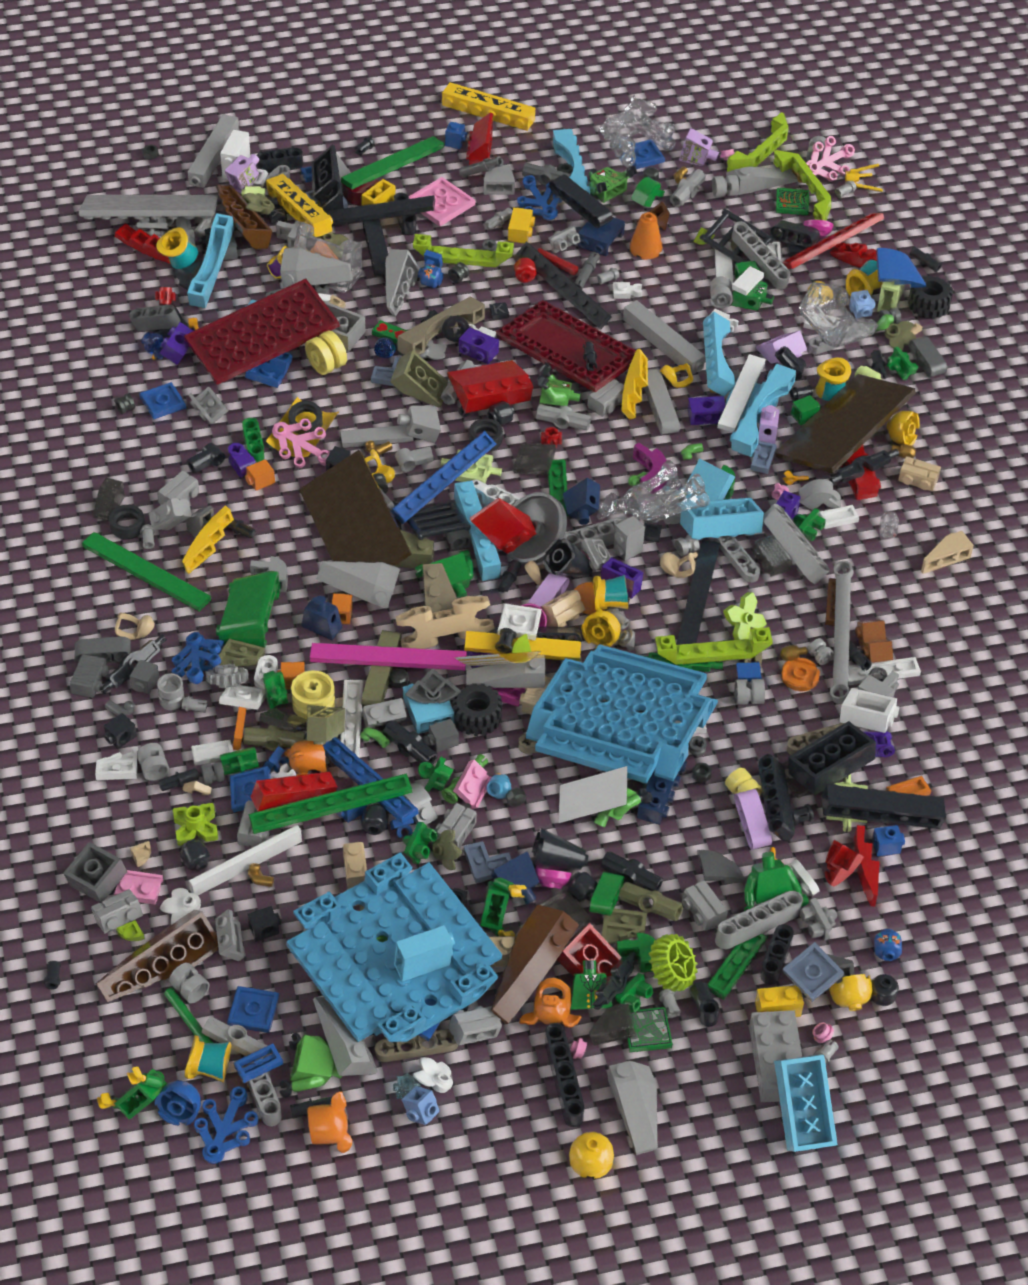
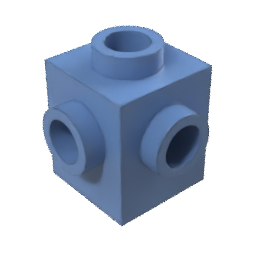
M415 1086L402 1099L406 1115L412 1122L426 1125L440 1112L432 1090Z

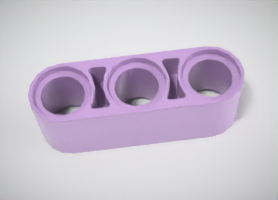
M549 573L528 603L542 606L563 594L569 585V578L560 574L554 575Z
M751 789L736 793L734 795L735 804L750 849L753 850L772 845V836L757 790Z

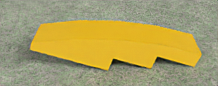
M637 349L623 389L621 411L629 420L636 418V404L642 402V388L648 386V358L641 349Z
M224 506L209 520L190 545L182 561L186 573L190 574L216 552L214 544L225 536L223 529L234 520L231 510L227 506Z

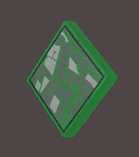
M665 1007L637 1010L636 1013L632 1011H624L622 1013L629 1053L672 1048L673 1043Z

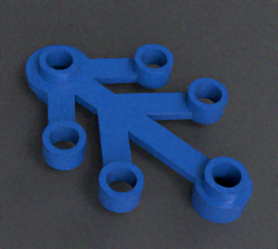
M532 175L525 176L523 178L524 188L530 190L536 199L520 196L517 199L518 206H541L542 209H536L532 206H527L524 209L533 210V215H540L545 220L555 219L558 216L556 207L562 200L553 194V200L548 205L547 202L553 193L549 183L546 185V190L542 196L536 187L535 177Z
M193 632L186 637L187 646L172 658L175 666L172 669V674L182 678L185 675L184 669L191 663V668L186 672V676L191 683L199 684L203 681L204 676L200 669V659L209 661L211 666L219 665L221 659L217 653L221 651L218 642L206 641L199 632ZM200 647L208 649L210 653L201 651Z
M237 1086L230 1091L231 1102L223 1121H221L216 1111V1102L214 1100L207 1099L203 1102V1111L205 1114H208L217 1132L214 1141L208 1132V1122L206 1119L198 1118L194 1122L195 1131L200 1134L205 1144L202 1152L203 1157L211 1164L219 1163L224 1158L225 1152L239 1146L248 1145L250 1135L242 1129L254 1127L258 1123V1115L254 1111L247 1112L243 1119L232 1123L238 1107L245 1105L248 1101L247 1091L243 1087ZM208 1105L213 1106L211 1109L206 1108ZM250 1117L255 1118L253 1121H248L247 1119ZM199 1124L205 1125L202 1128L197 1127ZM238 1132L235 1139L224 1142L226 1136ZM242 1136H246V1137H247L245 1140H240V1139H239V1138L242 1137ZM212 1150H218L216 1153L210 1152Z

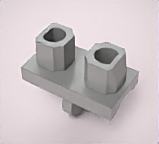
M144 217V219H139V222H137V228L151 229L144 232L150 236L153 234L161 236V231H155V229H169V224L166 223V217L156 219V223H150V217Z
M573 225L562 231H556L553 236L548 238L551 243L552 253L554 254L580 242L579 234Z
M816 898L810 899L809 906L800 910V917L803 922L813 920L814 923L808 927L812 938L822 936L824 941L830 939L829 932L832 930V926L836 924L834 920L838 916L837 912L834 909L828 910L826 906L821 908Z

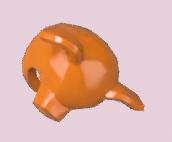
M303 740L294 743L290 749L284 752V755L289 757L290 767L296 772V776L306 775L309 770H317L318 773L327 772L323 745Z
M547 978L537 986L533 1012L522 1015L519 1023L534 1025L540 1021L545 1025L558 1023L571 1028L579 1023L581 1016L570 1014L572 996L569 986L560 979ZM555 987L562 991L563 997L560 999L556 995H543L542 993L546 988Z
M343 1092L335 1093L331 1098V1104L311 1106L307 1110L312 1144L337 1143V1149L341 1153L347 1152L352 1146V1138L347 1133L348 1120L345 1112L347 1104Z

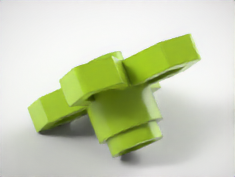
M747 592L741 597L739 607L730 605L723 610L726 620L732 626H735L732 633L735 640L749 639L750 628H763L766 625L764 616L754 613L757 599L753 592Z
M213 803L201 804L200 807L190 806L189 808L179 807L173 809L174 823L181 826L176 831L178 846L194 839L196 835L206 842L218 840L217 825L210 823L215 818Z

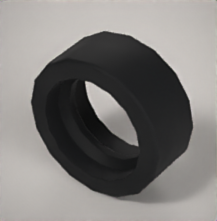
M300 401L289 410V425L297 423L295 417L300 413L310 412L316 415V420L311 423L309 430L295 431L296 434L314 432L316 428L323 425L322 411L314 402Z
M484 418L476 420L471 424L469 428L470 443L478 437L477 433L489 431L495 434L492 439L496 443L490 451L497 449L501 445L503 429L499 422Z
M134 505L118 506L109 515L111 532L121 539L138 537L141 535L140 530L142 526L145 525L143 511ZM123 518H134L138 520L135 524L130 526H121L117 524V522Z

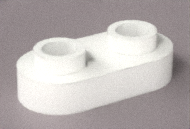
M265 655L259 659L254 675V683L257 688L265 689L263 682L264 673L270 671L277 673L278 662L274 656Z
M797 859L789 864L796 878L801 882L800 886L806 895L814 896L820 892L813 878Z

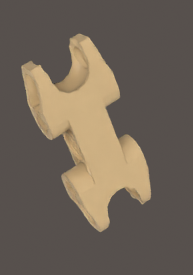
M488 596L461 597L452 601V609L432 613L430 606H420L396 616L397 626H412L416 629L413 634L401 639L402 648H430L438 644V637L458 633L460 639H465L466 631L487 633L495 629L493 620L475 617L478 611L490 606Z

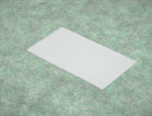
M627 766L560 785L559 823L626 805Z

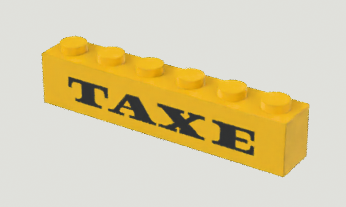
M451 82L442 92V106L482 118L489 113H493V121L526 131L529 130L535 121V107Z
M280 174L266 180L268 195L272 198L277 197L278 204L283 206L284 210L295 220L304 223L307 231L314 238L332 232L333 220L331 216L325 213L306 193L301 191L290 178Z

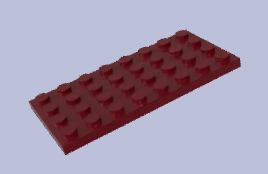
M305 278L184 335V338L216 385H219L305 344L306 341L314 337H319L320 334L328 330L332 331L340 327V324Z

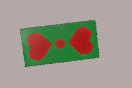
M380 320L372 329V335L396 344L398 336L408 330Z

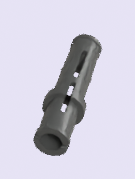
M500 156L492 159L486 158L482 162L461 167L459 173L464 178L483 171L488 172L493 168L501 167L503 159Z
M595 252L590 253L574 282L581 290H583L590 274L596 268V263L600 259L598 253H596L595 257H593Z

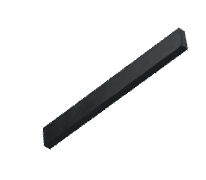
M432 195L324 212L331 216L333 220L332 225L434 211L436 199Z
M527 241L516 253L520 258H530L533 260L536 272L598 328L602 329L612 318L609 313Z
M705 540L701 542L676 645L697 643L720 543Z

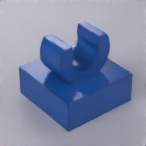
M426 250L424 253L425 265L431 264L442 268V254Z
M278 746L262 767L268 766L269 769L273 767L275 772L279 773L281 768L279 763L284 765L289 762L286 757H281L285 750Z
M413 818L404 824L397 819L389 822L391 830L397 829L396 835L398 838L402 837V829H406L408 835H412L413 830L409 825L414 823Z

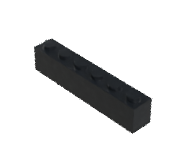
M827 784L821 795L823 816L940 829L946 819L944 798L847 787L836 784Z

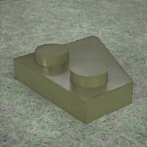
M229 639L219 654L221 659L219 665L256 666L259 659L265 655V648Z
M614 908L611 916L604 915L602 937L609 944H613L617 941L634 938L637 933H645L647 913Z

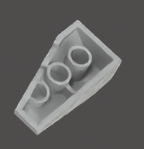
M745 167L726 173V175H737L739 181L738 195L797 182L796 176L790 169L782 172L776 168Z
M303 248L284 249L280 269L283 287L291 286L305 278L311 285L353 280L350 263L335 258H327L319 253H311Z
M633 1061L609 1066L608 1082L635 1154L639 1155L657 1150V1085L650 1067Z

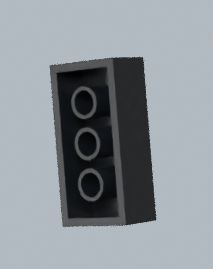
M848 721L789 756L788 774L812 794L817 795L825 789L827 784H835L875 760L876 741Z

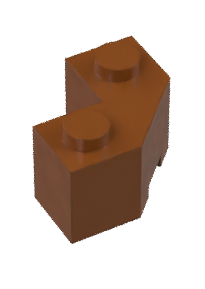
M877 619L857 622L855 634L859 638L864 655L872 663L893 660L892 641L886 640L885 621Z

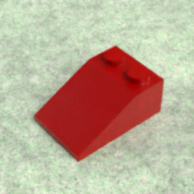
M499 497L470 517L471 522L497 548L507 554L537 534L530 516Z
M589 923L580 928L569 940L557 961L574 976V974L583 973V961L596 960V973H606L607 977L612 976L611 969L622 957Z

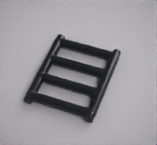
M725 208L722 210V215L705 235L702 234L699 238L737 263L749 262L751 260L749 258L745 260L738 256L742 251L738 246L733 252L724 247L732 238L734 226L719 243L711 239L727 218L736 223L745 222L758 237L763 239L766 246L774 242V238Z
M453 501L422 508L406 521L419 540L425 537L471 529L470 523Z

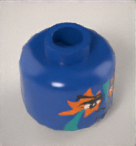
M426 264L423 268L419 269L418 278H420L422 285L431 288L441 285L444 273H442L440 267Z
M884 929L876 934L874 946L875 954L878 958L885 961H893L900 957L902 954V939L897 932L891 929Z

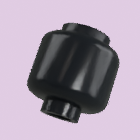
M501 401L489 407L487 417L499 422L502 426L513 420L514 408L506 401Z
M379 804L365 807L361 820L362 828L370 835H378L387 829L389 812Z
M192 839L181 846L180 857L189 870L197 869V871H201L208 866L207 862L211 855L202 841Z
M578 871L569 879L568 892L579 902H584L585 900L590 902L598 883L587 872L580 873Z
M887 974L876 976L872 980V1001L880 1006L893 1004L899 990L896 979Z

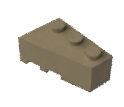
M423 564L425 606H430L432 613L452 609V601L457 599L443 564Z

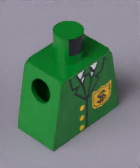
M760 281L746 296L734 291L732 306L759 310L762 303L772 305L774 295L767 293V283Z
M596 960L583 961V973L574 974L571 991V1009H594L592 1004L597 999L596 991L606 977V973H596ZM612 1002L602 1005L601 1008H612Z

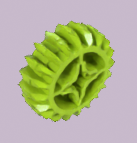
M666 934L655 940L654 944L651 945L652 951L649 953L651 957L649 963L652 965L651 970L654 972V978L658 979V985H662L664 990L668 989L673 992L683 991L693 985V981L696 980L695 974L698 973L695 966L698 963L695 962L696 955H693V948L689 947V942L684 941V937L678 936V934Z

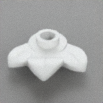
M177 888L172 890L171 898L163 901L160 910L172 914V925L191 911L199 910L201 900L197 894L189 893L185 888Z
M420 1058L419 1062L422 1070L415 1072L413 1077L421 1084L432 1086L435 1091L445 1093L451 1089L453 1080L450 1077V1068L444 1062L436 1063L431 1058Z

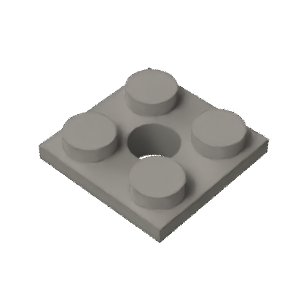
M597 538L581 540V548L584 553L588 554L591 568L593 570H601L602 566L611 558L603 540Z

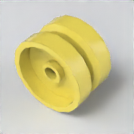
M328 330L320 334L319 337L306 341L305 351L307 358L319 374L326 375L332 372L334 368L337 369L346 364V350L334 332Z
M312 670L299 674L293 680L291 685L293 711L298 717L307 720V705L335 707L334 683L329 675L321 671Z

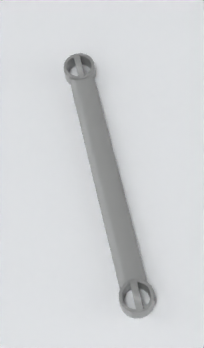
M840 561L834 566L836 577L833 686L830 689L832 700L837 704H843L850 692L848 687L851 578L854 572L852 564L848 561ZM843 569V574H839L838 571ZM838 690L840 697L834 696L835 692H837Z

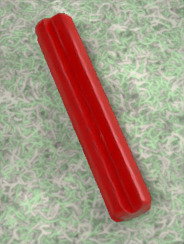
M538 248L537 251L555 267L573 276L579 272L578 266L542 248Z

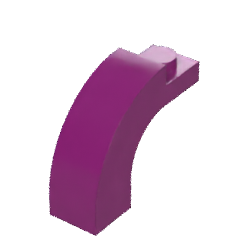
M638 442L634 445L633 459L650 471L640 479L639 492L653 501L666 487L668 462L659 449L656 448L650 451L649 448Z

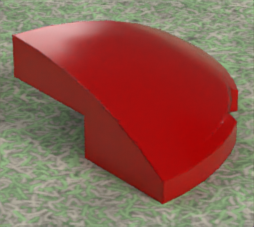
M834 840L825 861L829 872L825 871L827 882L833 887L843 882L859 866L864 856Z

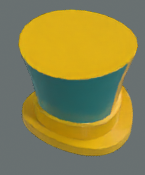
M181 227L174 228L165 233L156 244L157 250L169 258L171 266L175 269H183L190 266L198 256L197 247L188 241L187 233Z
M868 260L859 270H851L846 278V290L850 296L851 292L868 290L871 296L873 290L881 288L883 282L878 281L877 261Z
M839 357L831 358L822 362L817 367V374L820 376L815 391L818 397L830 401L846 386V381L851 374V367L847 360Z
M625 575L609 580H601L600 576H594L593 589L596 611H603L607 607L628 609Z
M194 1035L184 1073L185 1078L193 1079L197 1075H204L224 1083L231 1055V1042L204 1043L199 1041V1036Z

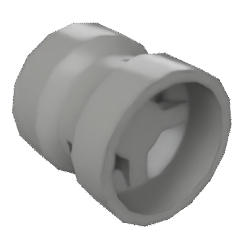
M686 535V538L680 537L675 539V548L680 556L687 555L690 551H698L700 548L699 541L692 539L690 535Z
M821 638L814 640L807 648L809 654L815 656V660L820 665L828 663L834 656L833 650L830 647H826V643Z

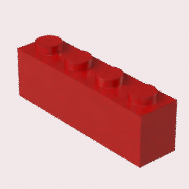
M864 445L841 465L842 468L852 464L858 457L869 456L864 451ZM862 466L865 470L862 477L848 481L856 500L877 497L878 491L881 488V482L877 479L875 471L872 472L865 466Z
M331 772L257 780L251 794V799L257 812L336 792L338 786Z

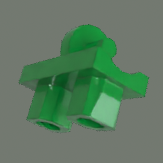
M894 347L893 354L887 360V366L890 370H895L902 380H907L909 375L916 373L918 366L916 363L910 362L907 352H902L899 347Z
M816 508L808 516L806 514H797L793 518L794 524L805 538L813 541L817 535V530L813 529V527L822 531L826 523V519L819 516L820 510Z
M274 671L264 673L263 682L269 708L272 709L279 704L289 703L283 673L281 671L277 673Z
M255 747L220 755L224 775L236 772L243 773L245 770L259 767Z
M440 756L435 767L429 762H423L419 765L418 774L422 778L429 779L424 788L426 791L429 792L432 787L442 791L446 782H448L453 768L444 765L445 758Z
M418 822L412 835L404 836L403 843L406 845L404 853L412 859L414 864H419L421 859L428 858L430 854V849L427 847L428 843L436 841L438 833L434 829L428 828L424 822Z
M638 973L631 981H627L624 991L615 995L620 1013L627 1010L636 1013L641 1005L639 998L649 999L653 994L652 986L645 982L643 974Z

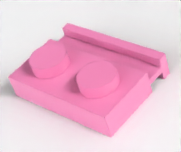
M470 760L453 791L466 804L469 803L471 809H476L487 791V784L491 776L489 777L487 772L475 760Z
M127 870V873L117 884L114 896L130 889L139 902L156 905L161 883L163 882V875Z

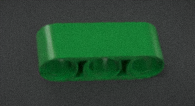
M246 418L242 422L245 447L257 463L265 460L259 423L255 418Z
M603 872L591 899L590 912L606 916L612 915L619 899L620 890L624 884V876Z

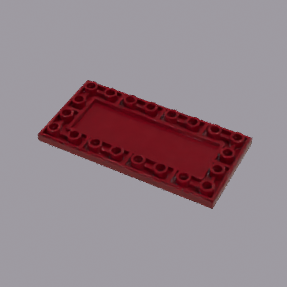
M544 300L539 301L536 305L496 331L497 338L543 364L548 363L552 369L593 392H597L628 370L636 352L635 349ZM585 342L593 343L594 351L597 354V369L594 371L587 370L586 362L583 359L584 350L582 346Z

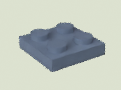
M815 942L783 968L786 976L811 1002L844 976V972Z

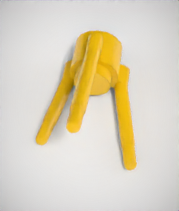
M879 164L846 171L845 183L847 181H854L856 187L882 192L883 189L856 183L859 182V177L873 175L872 173L859 174L860 171L878 167Z

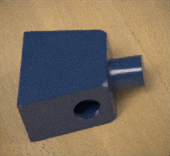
M589 478L582 480L563 493L567 514L578 520L581 525L588 524L590 522L589 516L599 509L600 484Z
M324 596L313 597L304 609L301 627L333 640L342 629L338 608L326 602Z
M528 851L499 866L490 873L494 879L501 877L515 885H525L526 889H521V894L524 896L523 900L526 905L537 899L532 888L538 885L539 880Z

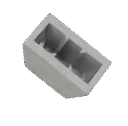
M502 165L486 172L484 195H514L515 179L509 165Z
M410 406L406 415H398L397 424L406 425L409 436L436 442L441 431L436 406Z

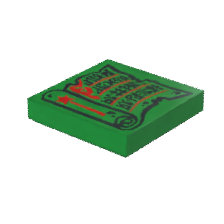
M777 188L776 213L808 215L809 190Z

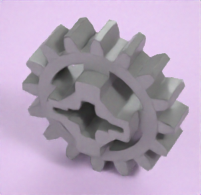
M235 664L216 665L213 670L206 672V683L216 684L219 688L237 687L241 682L248 680V670L244 669V667L238 668Z

